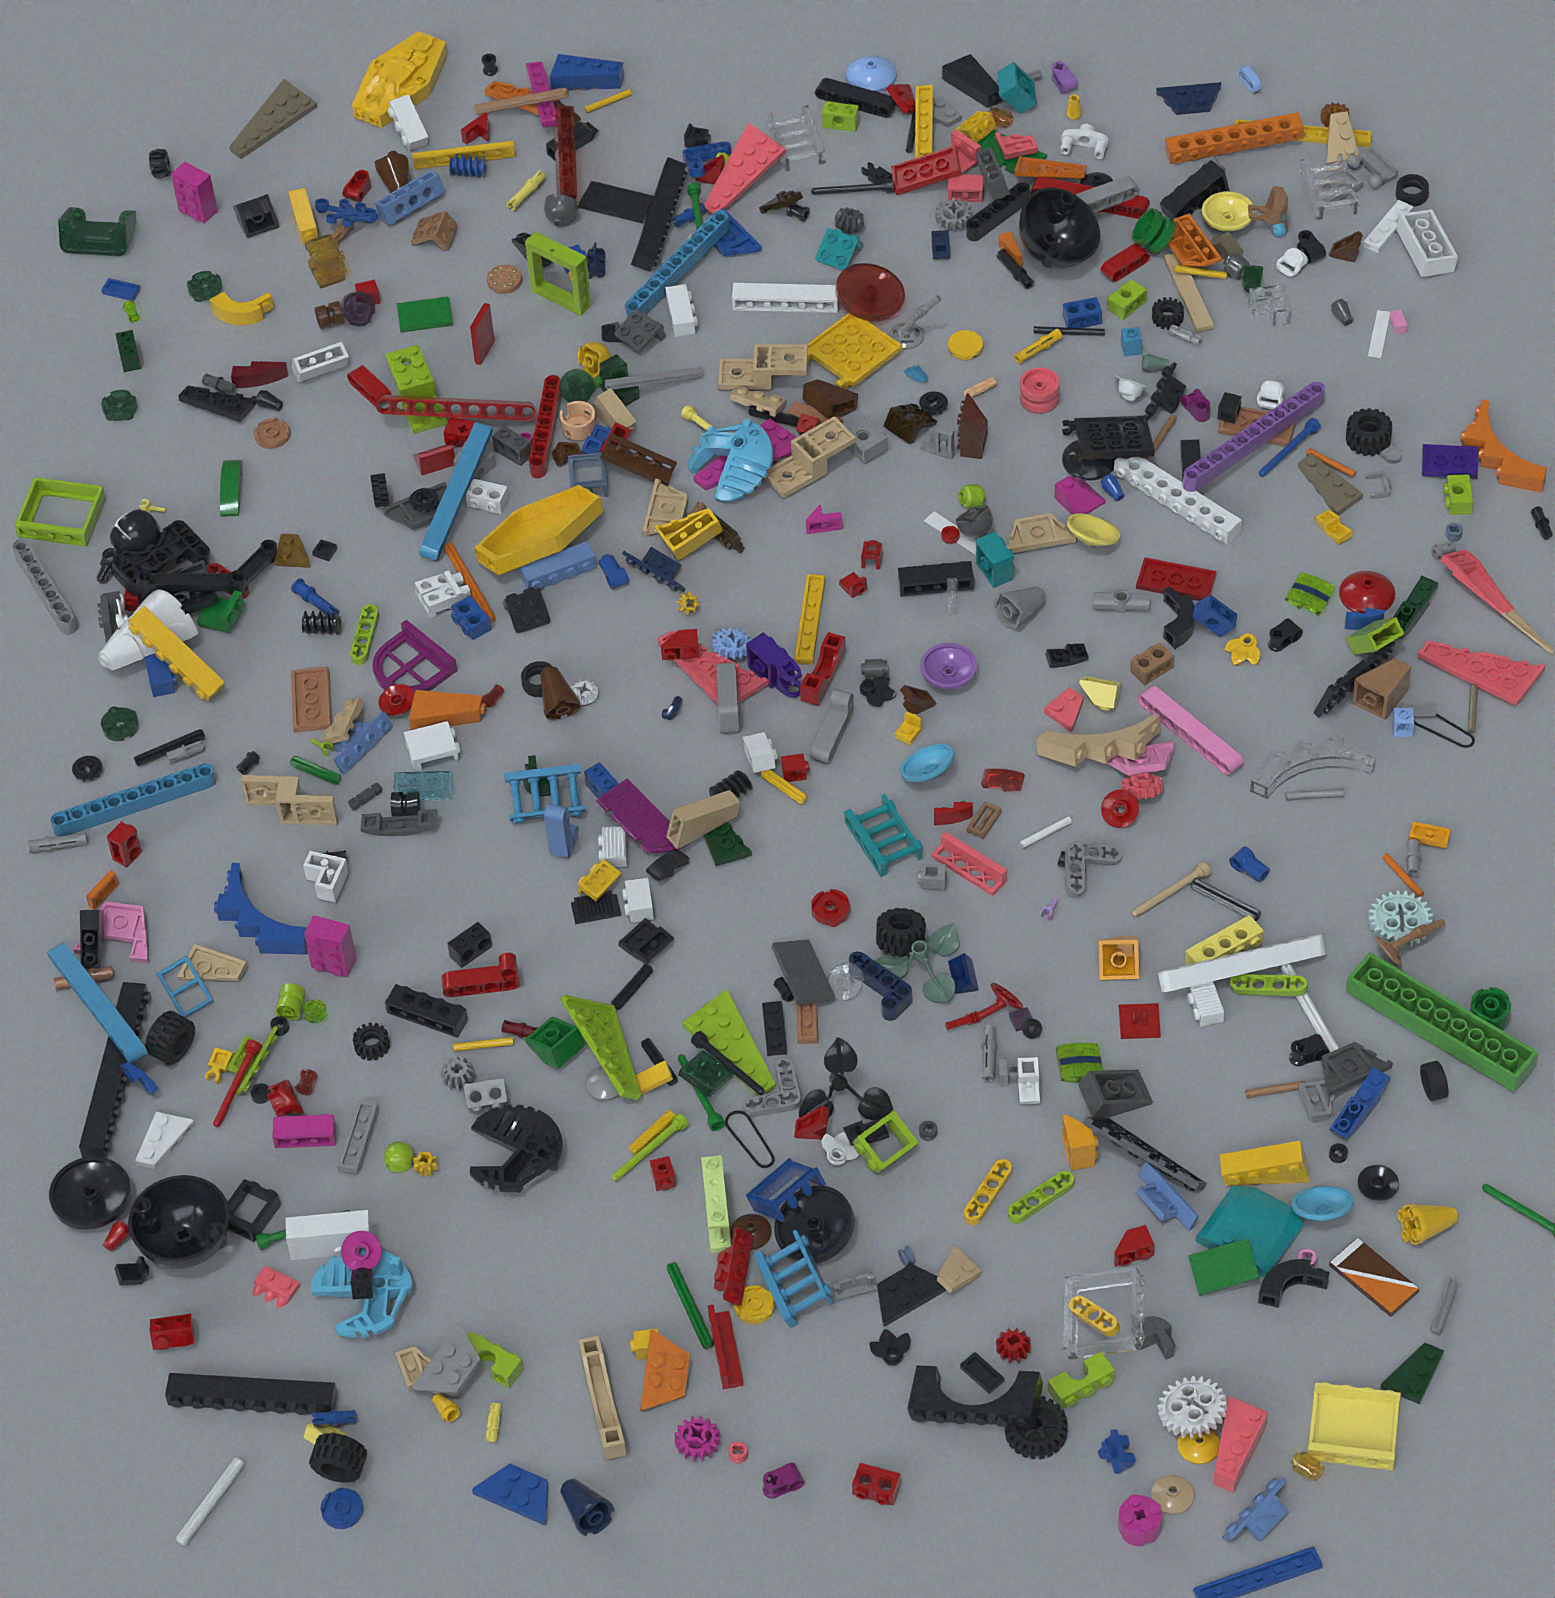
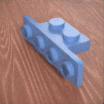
M381 712L370 723H355L353 729L348 732L350 735L348 740L337 742L334 745L340 753L333 761L341 773H346L392 728L393 725L385 712Z
M1145 1161L1138 1175L1146 1183V1186L1139 1187L1137 1195L1161 1221L1176 1217L1187 1230H1192L1199 1215L1157 1168Z
M1283 1477L1280 1479L1273 1478L1266 1485L1267 1489L1253 1498L1252 1501L1254 1503L1240 1512V1518L1226 1527V1533L1222 1538L1224 1540L1233 1539L1246 1527L1257 1541L1262 1540L1288 1512L1275 1496V1493L1287 1480Z

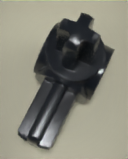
M107 548L102 553L101 568L96 577V581L101 584L106 583L112 571V561H108L107 558L115 557L119 554L114 548Z

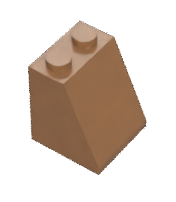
M1394 658L1357 677L1354 683L1352 704L1386 720L1408 692L1411 666Z

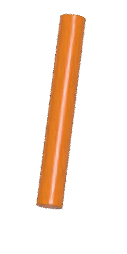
M1311 448L1307 450V455L1312 453L1323 463L1352 478L1355 477V470Z
M1388 853L1383 855L1382 859L1417 897H1422L1424 892Z

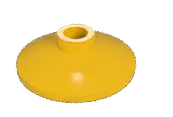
M1210 1428V1434L1204 1431L1202 1432V1437H1199L1196 1433L1193 1439H1191L1190 1434H1187L1185 1438H1182L1180 1434L1178 1438V1451L1190 1463H1209L1218 1456L1220 1440L1217 1434ZM1196 1440H1201L1203 1442L1197 1443Z

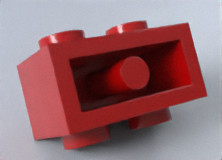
M191 1313L150 1319V1338L153 1350H166L172 1347L193 1345L194 1325Z

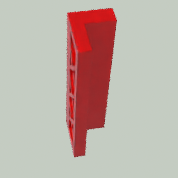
M714 1304L708 1305L709 1322L722 1388L724 1390L743 1386V1379L729 1311L715 1313Z

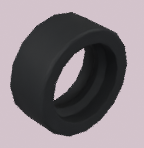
M1417 174L1404 175L1397 181L1395 196L1397 200L1411 206H1419L1428 199L1429 183L1424 177ZM1406 187H1416L1419 188L1421 192L1416 194H1410L1402 189Z
M536 661L524 667L521 672V682L524 691L528 695L542 697L541 684L535 685L528 680L533 675L540 674L545 667L552 666L551 664L544 661Z
M1436 1060L1422 1064L1420 1076L1428 1099L1436 1101L1446 1098L1449 1093L1448 1082L1440 1062Z

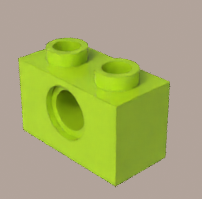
M825 101L822 110V128L855 132L859 122V106Z
M1131 279L1126 284H1123L1115 293L1109 295L1107 310L1121 320L1126 319L1147 302V289Z
M1447 475V482L1443 483V493L1447 494V497H1445V507L1449 508V515L1472 514L1473 497L1470 476Z

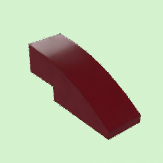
M251 361L250 366H233L231 380L232 383L236 384V388L262 386L288 377L286 362Z

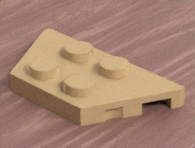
M655 479L642 530L643 536L657 533L654 527L660 524L662 526L671 523V520L683 519L688 503V495L682 491H677L670 485L667 487L661 484V480Z
M1052 513L1015 519L1007 549L1017 553L1076 542V537L1066 530V526L1059 522Z

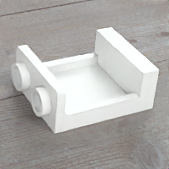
M448 721L404 732L405 743L414 772L422 771L421 763L452 755L454 760L458 761L457 753H461L459 743L454 742V739H456L454 728L449 727Z

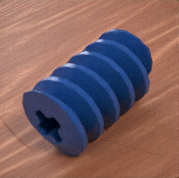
M456 154L454 159L452 157L450 159V175H454L456 172L457 176L463 174V176L467 177L469 174L470 177H474L476 174L477 178H480L482 175L484 178L486 174L485 157L482 156L481 161H479L478 156L472 160L471 155H469L466 160L465 155H462L461 159H459L458 154Z

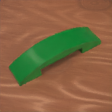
M242 460L223 461L220 479L221 517L239 516V483Z

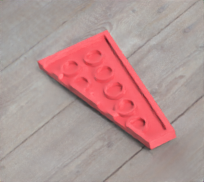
M671 630L657 639L658 645L661 647L676 632ZM700 645L699 658L676 659L674 661L718 706L716 664L735 662L725 659L724 656H718V653H712L706 647ZM735 663L738 703L769 685L768 679L760 678L755 675V672L751 670L746 671L739 667V664Z
M1429 640L1418 652V658L1472 685H1477L1478 688L1514 706L1519 704L1544 672L1546 666L1543 664L1538 666L1528 664L1529 661L1521 660V662L1512 661L1509 657L1481 651L1480 653L1469 652L1470 649L1462 648V650L1455 649L1448 644Z

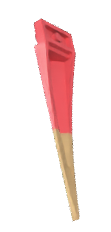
M1466 549L1442 556L1441 562L1449 570L1453 571L1452 575L1553 655L1554 649L1514 609L1478 558Z

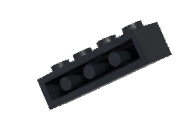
M961 561L898 568L900 597L974 590L972 562Z

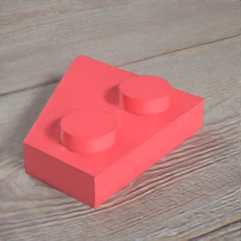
M995 133V139L1005 160L1038 152V146L1033 136L1011 134V137L1001 136V133Z
M1069 687L1044 708V714L1069 732H1072L1075 720L1079 715V709L1083 704V696Z

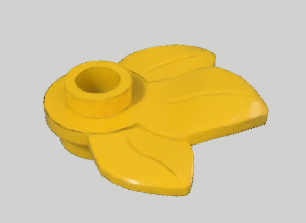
M1243 634L1240 638L1231 639L1225 645L1224 650L1232 652L1231 660L1234 666L1244 662L1246 659L1254 666L1259 662L1260 650L1257 647V639L1253 634ZM1245 640L1251 641L1248 644L1244 643Z

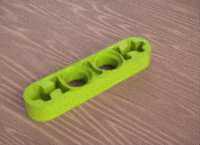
M373 604L365 605L360 613L350 651L351 661L355 665H362L368 660L379 618L378 608ZM365 625L371 626V628L368 630L362 629V627ZM361 639L367 640L365 644L358 643Z
M1241 974L1230 979L1231 990L1239 995L1302 996L1308 990L1307 980L1299 975ZM1258 981H1262L1264 983V986L1261 988H1255L1254 984ZM1238 982H1242V984L1240 985V987H1237V986H1236V985H1238ZM1276 982L1284 983V986L1280 989L1273 987ZM1298 983H1301L1300 988H1296Z
M1066 1170L1057 1173L1012 1203L1008 1208V1219L1015 1224L1024 1222L1070 1191L1074 1186V1175ZM1047 1188H1051L1055 1191V1193L1052 1195H1046L1043 1191ZM1030 1199H1036L1039 1203L1031 1206L1027 1202ZM1015 1211V1212L1018 1213V1212L1021 1211V1215H1018V1214H1014V1215H1013V1212Z

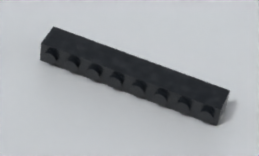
M667 157L631 265L649 272L653 266L657 265L659 260L657 253L660 254L664 244H661V241L664 242L668 232L665 229L668 230L672 220L669 217H673L676 208L673 205H677L680 196L677 193H681L684 184L681 181H685L687 175L685 168L687 164Z
M169 1373L165 1397L167 1404L173 1407L189 1406L196 1409L205 1407L216 1410L272 1411L279 1414L288 1412L305 1415L312 1414L313 1412H331L332 1409H335L337 1389L334 1382Z

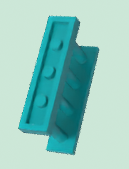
M886 794L882 795V806L866 813L855 815L852 809L844 811L846 826L880 877L887 875V866L897 859L911 853L915 855L918 861L922 859L921 851H923L921 842L919 840L916 841L896 811L894 802L889 800ZM885 812L890 820L869 829L862 826V822ZM893 826L899 831V833L877 843L871 839L872 835ZM903 839L908 847L887 856L880 853V849Z

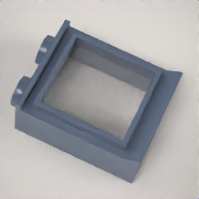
M602 453L568 456L570 488L580 485L593 493V488L603 487L604 497H608L605 460L600 459Z

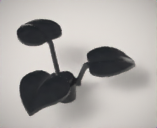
M837 1037L824 1056L825 1068L831 1072L829 1076L831 1083L829 1093L826 1096L825 1092L821 1089L808 1093L800 1105L799 1118L821 1106L829 1108L828 1118H830L834 1110V1105L829 1100L832 1097L833 1090L842 1091L845 1088L861 1101L857 1109L860 1115L866 1119L876 1120L881 1117L884 1118L892 1112L893 1106L889 1095L882 1088H869L865 1091L864 1097H861L850 1087L844 1072L855 1070L858 1058L852 1046L845 1040Z

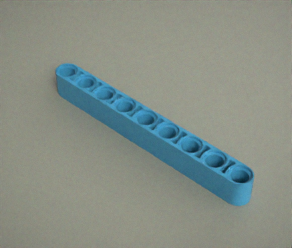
M718 210L714 212L625 303L627 318L635 309L647 314L666 295L665 287L674 286L730 229L726 211Z
M477 421L474 423L423 540L419 556L434 561L439 559L492 436V426Z
M208 763L200 764L57 812L50 819L53 832L58 837L71 835L211 788L216 783L213 767Z
M62 942L47 951L46 953L54 966L127 1061L133 1064L147 1055L148 1052L143 1043L68 946Z

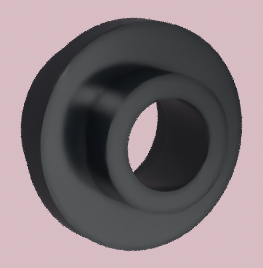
M1027 1019L1022 1025V1032L1028 1038H1036L1042 1032V1025L1036 1019ZM1034 1025V1030L1030 1032L1029 1026Z

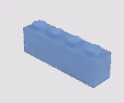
M585 541L521 566L519 570L520 577L527 589L532 587L534 589H541L591 571L597 567L595 555L588 542Z

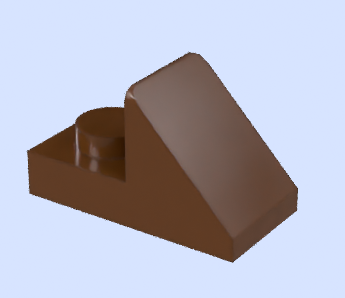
M1357 231L1333 243L1329 256L1355 262L1359 254L1358 248L1361 245L1360 242L1363 234Z
M907 685L900 689L905 700L903 706L909 713L917 715L937 704L926 690Z

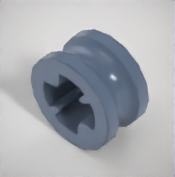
M1458 523L1448 524L1446 527V538L1450 541L1460 540L1463 531L1462 526Z
M906 1246L904 1250H898L899 1258L905 1267L910 1262L912 1264L915 1263L914 1254L909 1246Z

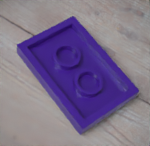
M1423 444L1422 476L1447 477V475H1469L1470 478L1477 479L1478 447Z

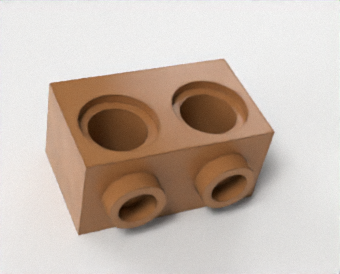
M1159 642L1131 659L1130 672L1145 686L1174 668V655Z

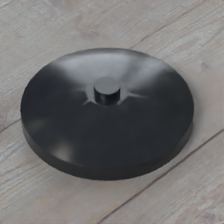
M98 1156L80 1158L64 1166L55 1175L49 1189V1201L55 1216L67 1226L82 1230L97 1229L112 1223L126 1210L131 1199V1184L123 1167L111 1159Z
M822 1185L810 1186L812 1189L810 1196L804 1195L801 1190L794 1193L793 1195L798 1202L797 1207L791 1208L785 1201L780 1208L785 1220L779 1221L775 1219L774 1225L775 1238L781 1250L797 1241L793 1234L794 1230H797L801 1235L805 1234L810 1242L808 1248L816 1264L833 1258L847 1245L855 1224L854 1211L846 1197L838 1190ZM798 1249L788 1255V1257L797 1262L804 1258L801 1249Z

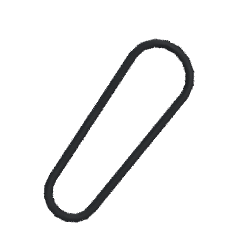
M1437 713L1436 716L1471 737L1472 742L1469 745H1463L1414 720L1415 725L1460 747L1468 748L1475 743L1473 735Z
M743 1111L729 1113L725 1118V1125L730 1133L759 1167L768 1168L772 1166L775 1162V1157L750 1116ZM737 1113L747 1117L771 1155V1163L762 1165L756 1160L729 1127L728 1119L730 1116Z

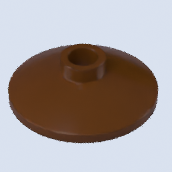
M758 1214L740 1216L733 1222L730 1230L732 1240L734 1229L737 1227L752 1234L751 1250L759 1249L766 1245L772 1233L770 1223Z

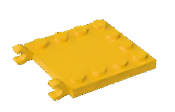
M851 310L807 343V364L812 358L840 378L836 382L837 386L847 389L849 385L855 387L903 350V345Z

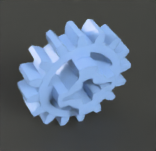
M728 627V630L721 628V632L716 631L715 635L712 636L711 648H714V653L719 652L718 656L725 655V659L732 658L735 660L736 657L742 659L743 655L747 656L746 643L752 639H750V635H745V631L739 632L738 628L735 630L731 629V627Z

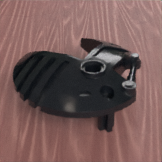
M518 1104L516 1107L504 1105L502 1109L498 1110L496 1107L483 1113L471 1127L472 1131L514 1152L502 1166H470V1176L482 1186H484V1181L488 1182V1188L491 1190H495V1185H498L500 1192L520 1193L524 1189L523 1186L535 1177L540 1176L548 1169L555 1171L559 1168V1162L563 1153L561 1132L554 1120L541 1110L536 1112L534 1107L528 1106L524 1108L523 1105Z

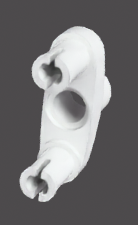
M1082 124L1080 129H1068L1062 132L1060 153L1068 155L1071 145L1095 148L1094 157L1096 159H1103L1105 149L1108 147L1109 138L1102 133L1095 132V128L1092 125Z

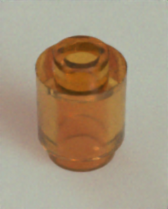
M997 107L990 108L989 112L992 113L997 126L1004 128L1011 126L1014 118L1011 111Z

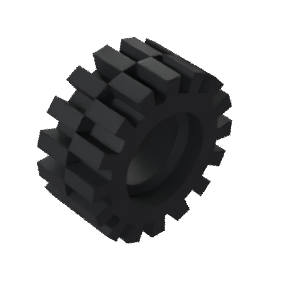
M1163 297V300L1158 299L1157 302H1154V306H1152V320L1154 324L1156 323L1157 327L1161 326V329L1167 327V330H1169L1171 325L1180 326V323H1183L1184 306L1181 301L1178 302L1176 298L1173 301L1172 297L1166 300V297ZM1164 312H1171V313H1173V314H1172V315H1165V314H1163V313H1164Z
M385 473L370 475L375 507L388 506L389 497Z
M372 1022L368 1023L369 1026L363 1024L362 1029L360 1027L356 1029L357 1032L353 1034V1044L358 1057L361 1055L363 1060L367 1057V1061H371V1058L374 1057L375 1061L378 1060L377 1056L382 1058L384 1057L383 1053H388L390 1041L384 1026L381 1025L379 1027L378 1023L372 1026ZM369 1038H376L379 1040L374 1045L364 1044V1042Z

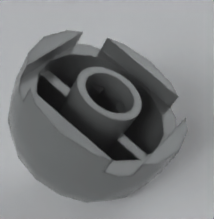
M555 194L548 195L544 204L546 217L556 226L571 223L576 218L579 210V205H576L577 201L562 194L559 197H554Z
M988 505L975 507L976 511L970 512L968 510L956 518V524L963 535L970 538L977 537V539L987 535L986 532L990 530L993 524V516Z

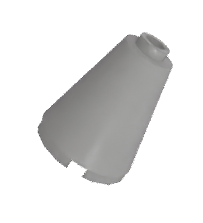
M1031 587L999 594L994 601V608L997 607L998 610L996 614L998 619L1007 628L1019 627L1045 602V592L1039 587Z

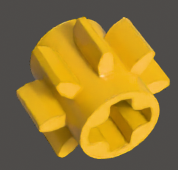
M688 591L686 596L679 594L680 599L675 601L679 605L677 610H684L686 615L689 614V610L695 613L696 606L700 605L696 600L698 596L694 595L691 597V592Z
M430 1151L419 1152L417 1158H413L415 1164L413 1166L414 1172L419 1171L421 1177L432 1176L434 1170H438L436 1164L438 1162L437 1156L432 1157Z

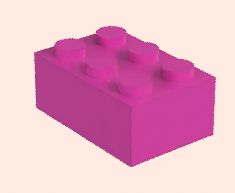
M184 161L171 173L178 210L183 214L189 215L194 220L205 224L218 212L211 175Z
M313 915L304 933L311 968L317 971L329 972L336 976L348 977L356 961L350 925Z

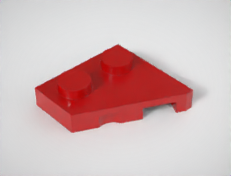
M890 84L886 88L903 114H913L915 112L916 102L909 84Z

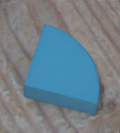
M919 365L908 367L904 371L908 377L917 382H926L928 376Z

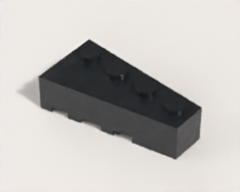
M1210 160L1195 174L1189 176L1183 184L1177 186L1171 194L1162 199L1160 202L1162 213L1174 221L1175 218L1190 213L1192 215L1196 208L1202 209L1205 200L1213 194L1230 192L1225 171Z

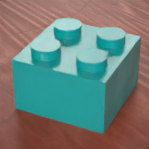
M1015 62L997 72L999 96L1002 100H1006L1012 109H1016L1021 114L1037 104L1034 80Z
M996 532L976 539V565L991 586L995 588L1012 581L1014 554L1011 550L1007 549L1003 538L999 537Z

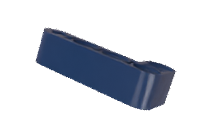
M853 952L849 956L850 974L883 996L881 1000L882 1017L887 1021L897 1019L912 1004L911 986L862 952Z

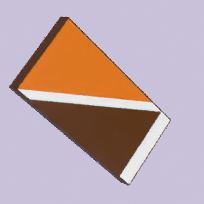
M1358 1237L1329 1262V1266L1390 1317L1418 1294L1420 1290L1419 1287Z

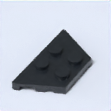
M910 1264L879 1282L877 1290L883 1326L886 1327L947 1291L937 1281L938 1276Z

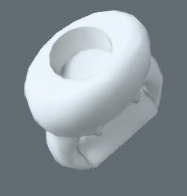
M1290 248L1285 252L1284 256L1278 259L1276 270L1287 277H1293L1306 265L1308 258L1299 249ZM1285 262L1287 265L1291 266L1295 270L1291 271L1287 267L1283 266L1281 263Z
M1264 381L1256 398L1259 408L1273 410L1283 403L1284 385L1277 381ZM1262 398H1265V399H1270V400H1274V401L1277 400V401H1278V404H1276V403H1271V402H1266V401H1261V399H1262Z

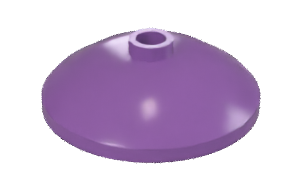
M942 643L933 646L925 652L921 659L920 667L924 679L931 685L942 689H955L966 685L973 679L977 671V661L974 654L968 648L955 643Z

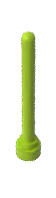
M681 1113L675 1115L672 1118L671 1125L612 1175V1180L618 1181L675 1131H683L689 1126L686 1117Z

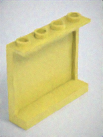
M1315 1382L1307 1460L1393 1470L1401 1393L1392 1390H1374L1369 1387L1357 1388L1350 1385L1341 1386L1328 1382Z

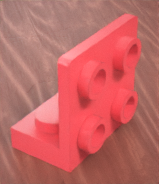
M954 130L951 133V146L956 145L961 174L963 175L978 163L975 153L981 151V145L961 132Z

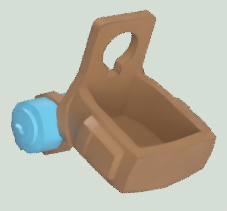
M1273 186L1265 206L1248 205L1249 218L1271 224L1273 234L1277 237L1286 235L1288 225L1285 222L1288 196L1284 188ZM1253 210H1258L1264 214L1255 215L1253 213Z

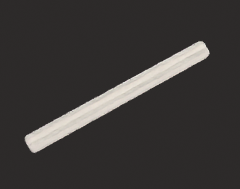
M1291 963L1281 965L1283 975H1297ZM1298 983L1296 988H1300L1301 983ZM1308 993L1296 996L1315 1031L1322 1036L1330 1052L1339 1049Z

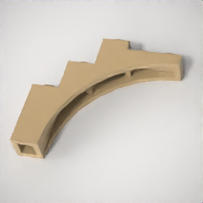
M1153 714L1131 727L1101 734L1079 735L1046 730L1036 738L1037 755L1072 766H1077L1085 758L1106 763L1115 755L1136 760L1146 752V744L1160 733V718L1158 715Z

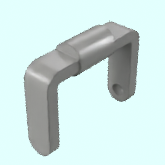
M1384 471L1365 474L1366 479L1382 478L1383 486L1386 490L1371 493V499L1390 496L1391 484Z

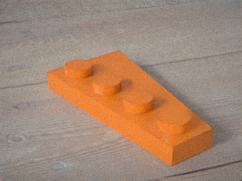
M493 81L485 88V95L498 100L533 94L530 88H515V85ZM536 104L519 107L539 115Z
M1019 156L1014 176L1080 179L1085 178L1087 165Z

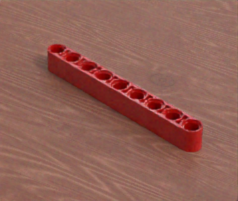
M381 395L376 401L377 411L381 414L530 421L536 414L534 404L525 401ZM381 401H387L389 403V406L387 408H381L379 406V403ZM399 402H405L407 404V407L405 409H399L397 404ZM421 402L425 405V408L418 410L415 405ZM436 403H440L443 409L436 411L433 406ZM458 404L461 409L458 412H454L451 406ZM476 405L479 410L473 413L469 410V407ZM489 406H495L497 411L495 413H489L487 411V408ZM513 407L515 411L512 414H507L505 409ZM529 407L533 412L530 415H525L522 412L523 409Z

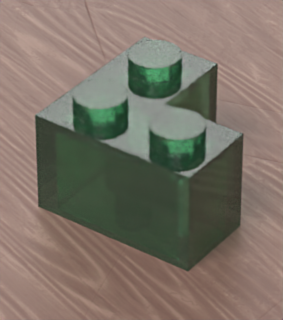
M617 354L599 363L600 387L603 392L606 391L604 386L605 380L629 377L627 363ZM639 386L613 390L625 407L640 399Z

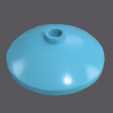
M933 744L923 747L905 759L900 767V773L905 780L910 782L933 780L950 767L954 759V751L947 744Z
M1317 1186L1298 1192L1292 1198L1291 1204L1293 1211L1304 1219L1315 1222H1329L1346 1215L1354 1206V1198L1350 1192L1339 1187Z

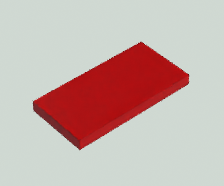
M956 145L891 166L896 195L962 175Z
M1144 557L1136 582V589L1164 594V589L1170 586L1175 591H1178L1181 597L1188 594L1192 600L1201 601L1211 594L1217 571Z

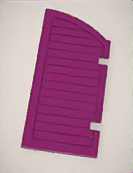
M628 778L596 800L606 812L609 810L613 812L611 817L635 842L639 839L643 842L640 847L647 854L668 853L676 849L666 837L670 821Z

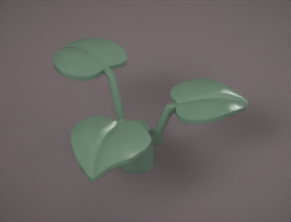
M953 923L938 929L929 936L927 943L921 940L914 942L912 952L909 953L910 958L908 956H891V954L885 953L874 961L899 978L904 977L908 973L907 965L912 963L913 958L918 962H924L932 978L923 985L924 996L932 1002L946 1003L955 994L954 980L946 973H941L935 977L928 959L930 956L929 952L934 955L939 953L941 956H949L957 951L959 937L956 926Z

